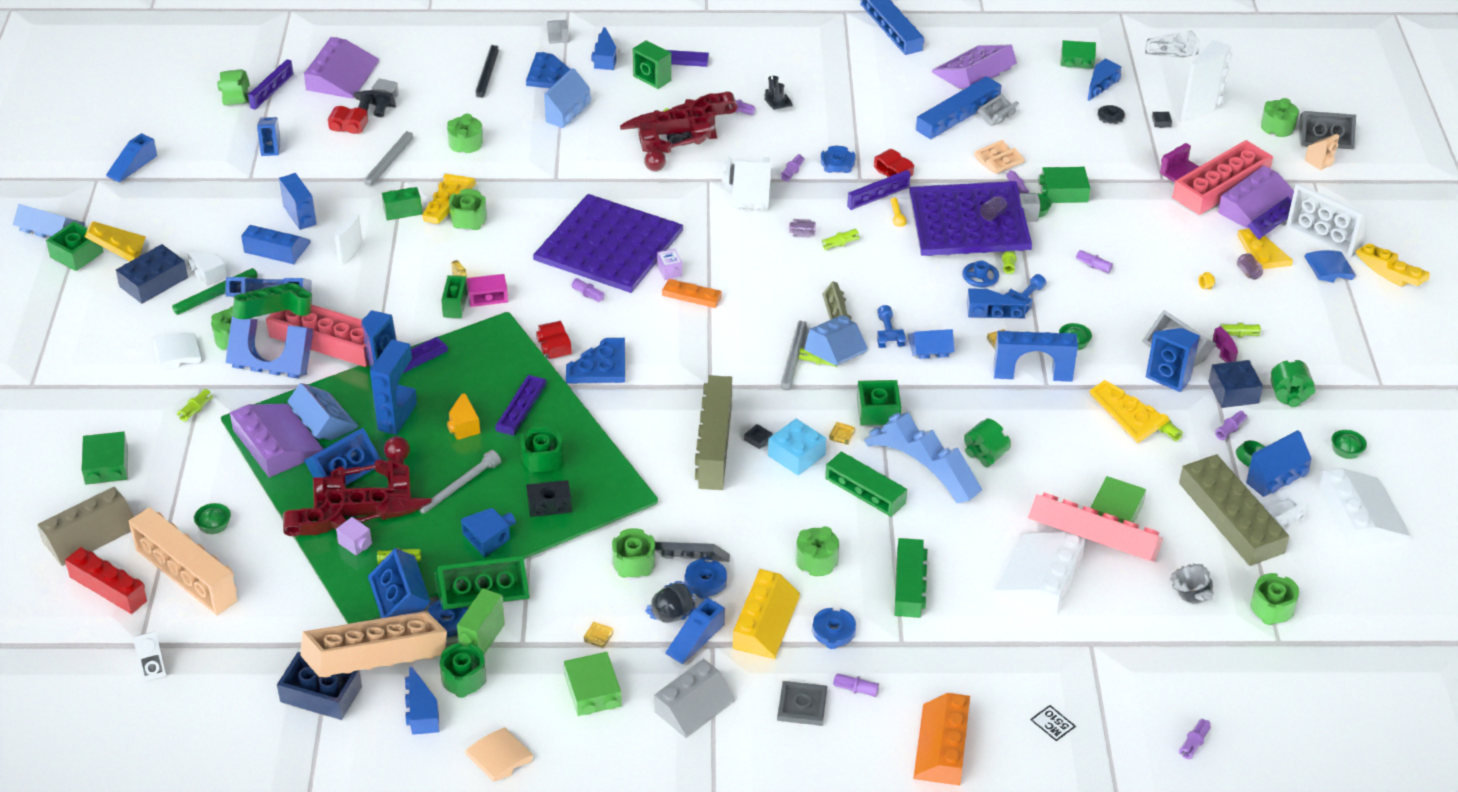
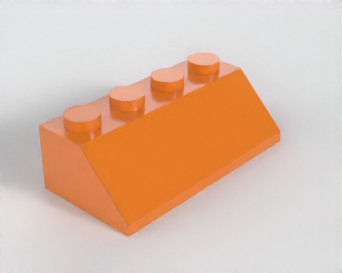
M945 693L923 704L913 779L960 786L970 695Z

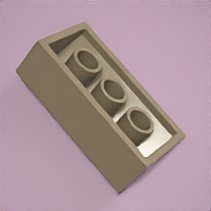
M114 486L38 523L37 526L43 544L59 564L64 566L66 565L65 559L78 548L82 547L87 551H93L131 532L129 520L134 515L125 498Z

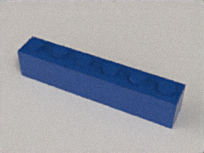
M861 0L860 5L904 55L923 51L924 36L891 0Z
M987 76L917 116L916 131L930 140L976 114L980 107L999 96L1002 85Z

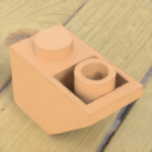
M1335 134L1309 145L1305 161L1319 170L1331 166L1335 160L1334 155L1338 147L1339 135Z

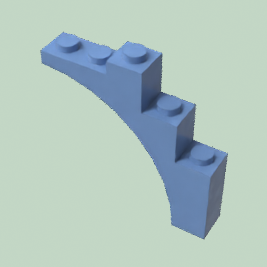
M897 412L888 418L889 422L883 425L882 428L878 426L870 430V435L864 439L867 446H887L915 458L942 482L956 503L970 501L983 490L959 448L949 449L947 447L944 449L934 430L919 431L909 412L903 414Z

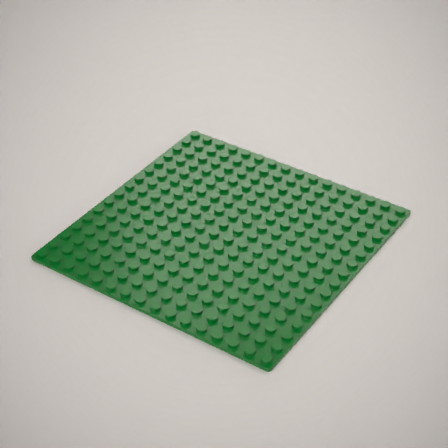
M504 312L438 336L447 345L448 351L401 375L398 385L414 388L416 390L417 404L397 435L378 430L370 364L367 367L359 365L307 384L329 392L358 425L357 429L333 440L324 438L320 440L314 437L323 449L347 435L364 428L380 459L387 462L388 458L384 453L386 441L395 436L403 437L408 441L410 453L404 460V465L409 466L410 499L433 498L481 463L484 455L490 450H494L501 459V463L495 468H486L426 513H421L418 510L386 520L378 517L362 523L370 529L372 544L357 556L338 544L337 531L334 528L319 535L293 536L347 624L381 619L368 578L369 574L379 565L377 555H379L377 552L379 550L389 551L394 550V548H400L401 550L420 549L422 557L417 564L429 598L437 596L433 573L437 566L523 556L526 559L658 503V497L510 312ZM419 343V344H416V345H414V346H411V349L414 348V347H416V346H418V345H420V344H422V343ZM532 375L546 379L547 385L515 436L496 431L495 426L526 377ZM296 389L255 404H288L290 406L287 401ZM465 393L479 418L480 434L457 440L454 433L449 432L447 422L450 421V410L460 395ZM230 413L221 416L220 419L223 426L282 520L283 513L288 510L314 508L313 476L305 462L269 478L234 432ZM549 426L556 433L557 431L560 432L562 436L563 460L557 471L530 473L527 467L524 466L521 454V436L527 434L530 428ZM374 469L347 484L346 489L388 488V478ZM568 480L571 494V513L530 517L527 501V484ZM490 508L494 509L500 516L509 512L512 513L516 523L509 527V541L485 558L462 534L461 519ZM344 516V519L347 521V520H349L351 517H353L354 519H356V518H359V517H366V516Z

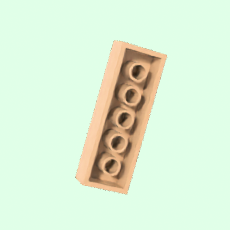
M149 507L129 520L136 551L215 615H219L238 601L236 595L237 588L233 581L234 573L231 568L221 564L215 555L207 553L201 544L193 542L188 534H183L179 531L174 523H169L165 520L160 512H155Z
M427 611L307 630L302 632L301 657L319 677H330L333 674L351 673L362 669L370 670L374 667L392 666L396 663L414 662L415 660L425 658L433 659L436 656H441L445 650L447 631Z

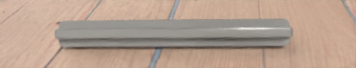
M406 131L364 178L366 185L372 186L413 140L412 132Z
M799 320L796 324L781 380L782 389L786 388L789 390L792 386L800 349L803 345L807 329L806 321L802 322Z

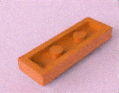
M668 279L662 289V296L716 308L722 297V291Z

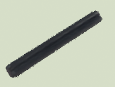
M492 44L489 48L475 90L477 98H483L499 52L498 45Z

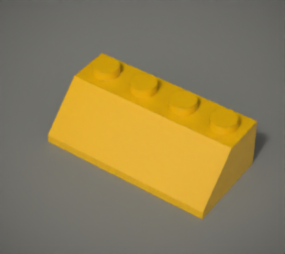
M759 569L733 630V649L771 659L776 658L800 598V592L780 573Z

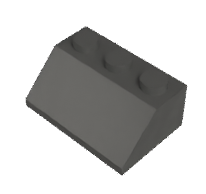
M1303 111L1299 118L1301 146H1309L1318 140L1337 134L1339 135L1337 148L1354 149L1357 114Z

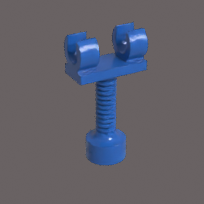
M1035 274L1030 279V285L1022 293L1010 289L1005 295L1027 302V313L1032 308L1033 299L1028 296L1035 290H1041L1046 285V279L1041 274Z
M889 305L880 306L877 309L878 318L883 321L885 330L877 331L878 348H886L885 343L887 341H897L898 347H904V342L906 341L904 329L893 330L890 320L893 317L892 308Z

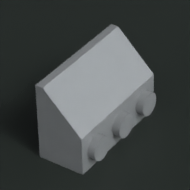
M1163 310L1142 342L1151 347L1155 331L1183 328L1200 335L1194 367L1205 361L1216 343L1166 310Z
M703 658L654 695V713L683 737L687 738L735 702V697L721 672Z

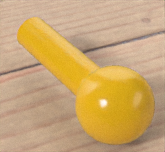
M892 198L890 201L894 212L893 224L903 227L907 224V218L901 214L897 198Z

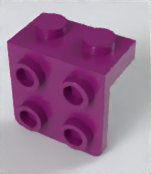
M1184 143L1171 152L1164 154L1161 159L1160 174L1175 182L1200 167L1189 160L1191 145Z

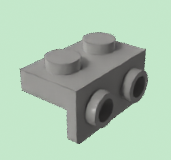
M1000 94L980 107L977 112L991 127L995 123L1000 124L1007 115L1011 117L1017 111L1015 108L1019 102L1016 101L1011 104L1003 94Z

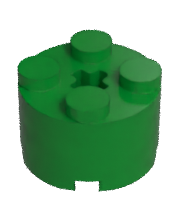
M1295 360V362L1282 361L1270 373V382L1277 400L1290 407L1299 406L1300 403L1306 401L1316 391L1307 364L1301 360Z
M990 418L980 421L964 435L966 454L970 458L976 457L986 468L993 465L1011 449V441L1008 435L1005 437L1001 432L1004 430L1003 427Z
M535 426L530 428L527 434L521 436L522 462L530 473L557 471L560 468L563 460L562 436L560 432L557 431L556 433L549 426Z
M456 643L450 645L442 652L439 662L442 685L447 691L459 698H464L468 694L478 691L486 684L484 653L478 646L470 643L469 646Z

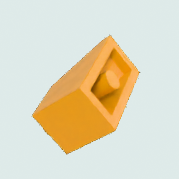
M461 394L450 410V421L447 422L449 432L454 433L457 440L480 434L479 418L466 394Z

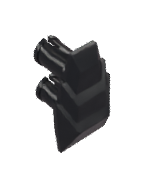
M772 75L773 79L769 76L768 89L765 90L764 94L766 103L773 110L792 107L793 104L787 94H784L785 85L779 83L778 76Z
M386 90L354 92L355 99L360 101L358 108L365 109L368 113L369 105L372 104L376 106L373 112L376 117H384L386 107H396L394 94Z

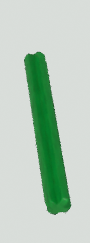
M251 268L233 277L256 279L258 274L254 268ZM226 280L173 304V312L179 315L226 293Z

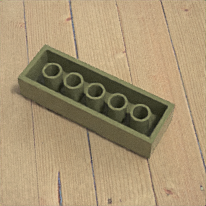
M708 375V383H704L703 395H706V397H702L703 410L700 411V423H703V425L699 424L698 437H701V439H697L696 451H699V453H695V466H698V468H695V480H698V489L723 490L732 411L733 376Z
M1218 454L1182 466L1179 479L1180 486L1249 566L1285 553L1289 540L1288 533Z

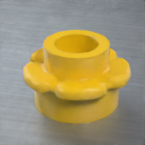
M1204 272L1199 275V286L1202 289L1208 288L1210 290L1215 284V277L1210 272Z

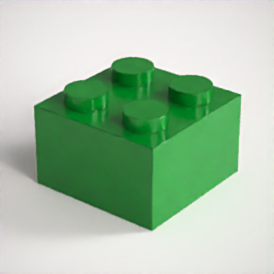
M647 40L632 48L633 77L656 89H660L671 81V52Z
M74 221L46 240L50 258L74 271L81 269L101 255L104 250L102 246L85 237L88 228Z
M898 380L858 381L857 406L860 426L885 425L889 422L888 418L897 412L901 414L902 407Z

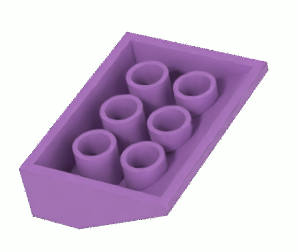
M330 37L304 73L306 90L354 99V92H358L379 63V58L347 39Z
M1012 44L977 45L932 69V73L958 88H967L986 76L989 78L999 76L1000 72L1010 70L1011 66L1017 64Z
M1263 165L1221 196L1218 213L1248 229L1247 225L1287 196L1292 200L1294 190L1278 172Z
M248 404L230 412L234 432L269 478L304 463V459L323 449L288 404Z

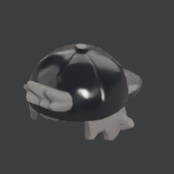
M1193 563V565L1188 564L1186 567L1181 566V569H1176L1171 574L1172 577L1169 580L1173 583V588L1178 592L1182 600L1191 604H1199L1213 599V582L1210 578V572L1203 564Z

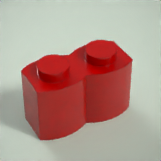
M335 106L327 119L330 130L337 132L347 131L352 134L362 133L369 121L367 110L362 108L350 109L345 106Z
M890 148L874 157V168L887 177L906 170L911 173L910 177L914 174V164L912 161L902 157L894 149Z
M561 320L538 325L536 339L538 343L541 342L543 354H546L549 359L572 354L571 341Z

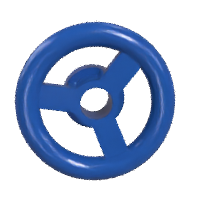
M980 260L966 265L962 271V276L968 284L984 288L994 285L999 280V271L988 262ZM974 268V272H968L970 269ZM989 270L994 274L993 279L987 277ZM970 277H976L983 282L974 281Z

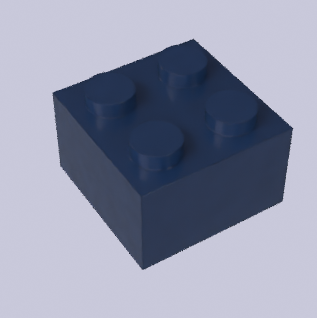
M1250 360L1212 364L1208 382L1221 408L1259 404L1263 384Z

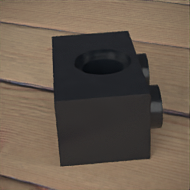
M568 480L526 485L530 517L572 512Z

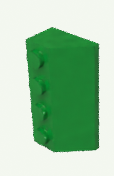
M523 556L437 566L433 571L436 593L443 610L470 607L482 588L501 594L503 602L530 599Z

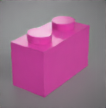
M505 274L467 278L470 307L508 303Z

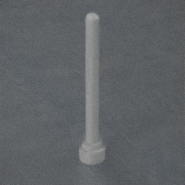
M494 450L487 452L481 463L431 498L432 502L419 511L421 513L428 512L486 468H495L501 463L499 455Z

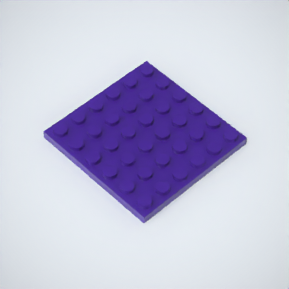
M1016 181L909 187L921 256L1032 250V241L1024 209L1021 207Z
M587 194L533 254V260L632 293L657 263V252L668 250L682 233L683 224Z

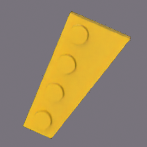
M445 173L443 182H440L438 185V191L434 192L432 196L433 201L428 203L422 215L423 221L439 224L450 213V196L454 193L455 195L459 194L460 190L472 189L476 185L475 178Z
M1103 380L1089 390L1092 398L1137 444L1170 421L1169 416L1160 414L1155 408L1150 405L1146 406L1138 398L1127 395L1124 390L1106 380Z

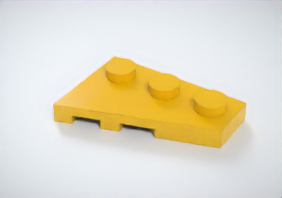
M95 221L89 224L85 237L128 261H132L140 256L146 236Z
M1249 228L1238 230L1237 236L1257 270L1292 266L1293 259L1266 236L1258 240Z

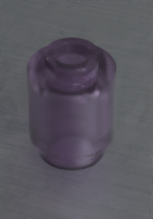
M1002 197L990 199L980 207L982 217L992 221L1005 212L1007 202Z
M793 219L792 222H789V233H792V237L810 238V236H815V221H811V219Z
M1251 253L1242 254L1238 258L1237 267L1248 278L1255 280L1263 274L1261 263Z

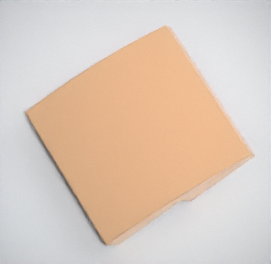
M1003 139L974 153L975 158L982 165L996 174L1025 161L1015 147L1010 149Z
M505 727L478 740L465 752L493 782L511 776L514 768L528 764L533 759V754Z

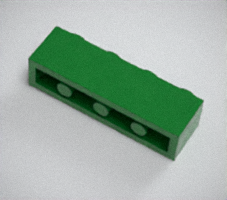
M841 451L826 464V480L886 515L892 517L906 504L907 488L859 462L852 456Z
M898 538L894 616L920 618L921 609H926V596H922V593H926L927 580H923V577H927V564H923V561H927L928 549L924 548V539Z

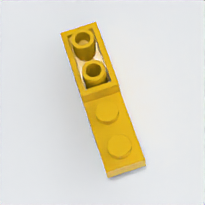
M1367 243L1356 250V254L1368 267L1388 281L1401 287L1407 283L1419 286L1430 279V272L1406 264L1403 261H1398L1399 254L1388 249Z

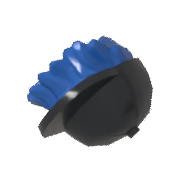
M675 581L665 585L664 588L653 596L651 605L647 606L645 612L650 615L651 619L664 623H671L680 619L685 620L686 616H690L696 608L694 602L696 597L693 596L694 591L690 590V585H686V582Z

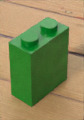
M1085 166L1042 167V173L1038 176V184L1041 185V194L1046 195L1052 203H1088L1090 184Z
M125 431L83 436L81 471L85 485L128 479V443Z

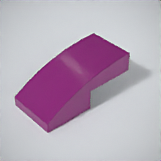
M1221 326L1215 328L1212 341L1216 343L1215 346L1220 350L1219 357L1226 363L1235 362L1238 355L1235 342Z

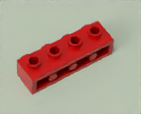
M80 547L65 559L71 579L131 615L147 602L145 585L140 579L131 577L123 569L119 570L109 561L97 557L94 552Z

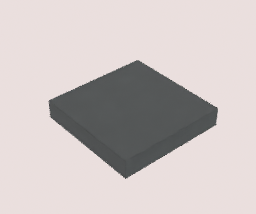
M782 681L777 721L823 726L828 686Z

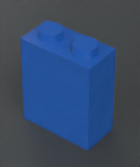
M297 173L279 177L283 207L298 229L302 230L317 225L313 196Z

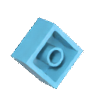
M797 418L772 435L768 440V456L797 476L826 455V437Z

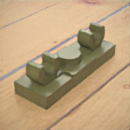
M832 281L822 294L829 318L831 320L843 315L851 320L852 317L846 311V298L843 297L844 292L840 290L837 282Z

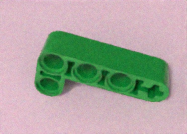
M286 283L237 294L234 296L233 317L244 320L284 310H290L296 315L307 316L311 313L312 294L294 283Z

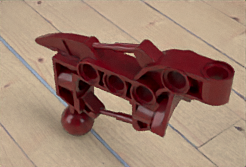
M730 91L709 93L696 100L686 99L685 103L666 111L655 110L654 112L634 117L621 124L620 130L638 129L642 152H648L644 157V164L648 170L658 172L665 167L666 157L664 153H670L671 148L692 143L699 145L706 140V137L717 139L715 116L733 114L738 107L734 94ZM690 131L692 138L675 144L659 138V135Z
M399 436L389 438L384 445V453L388 458L387 462L378 459L375 461V465L349 469L338 467L331 472V476L313 478L314 508H302L284 512L283 533L287 536L319 535L333 528L337 529L345 523L344 516H366L356 518L360 523L378 517L386 520L413 513L432 502L431 498L410 499L409 466L404 465V460L410 453L408 441ZM375 469L376 472L388 478V488L346 489L345 475Z

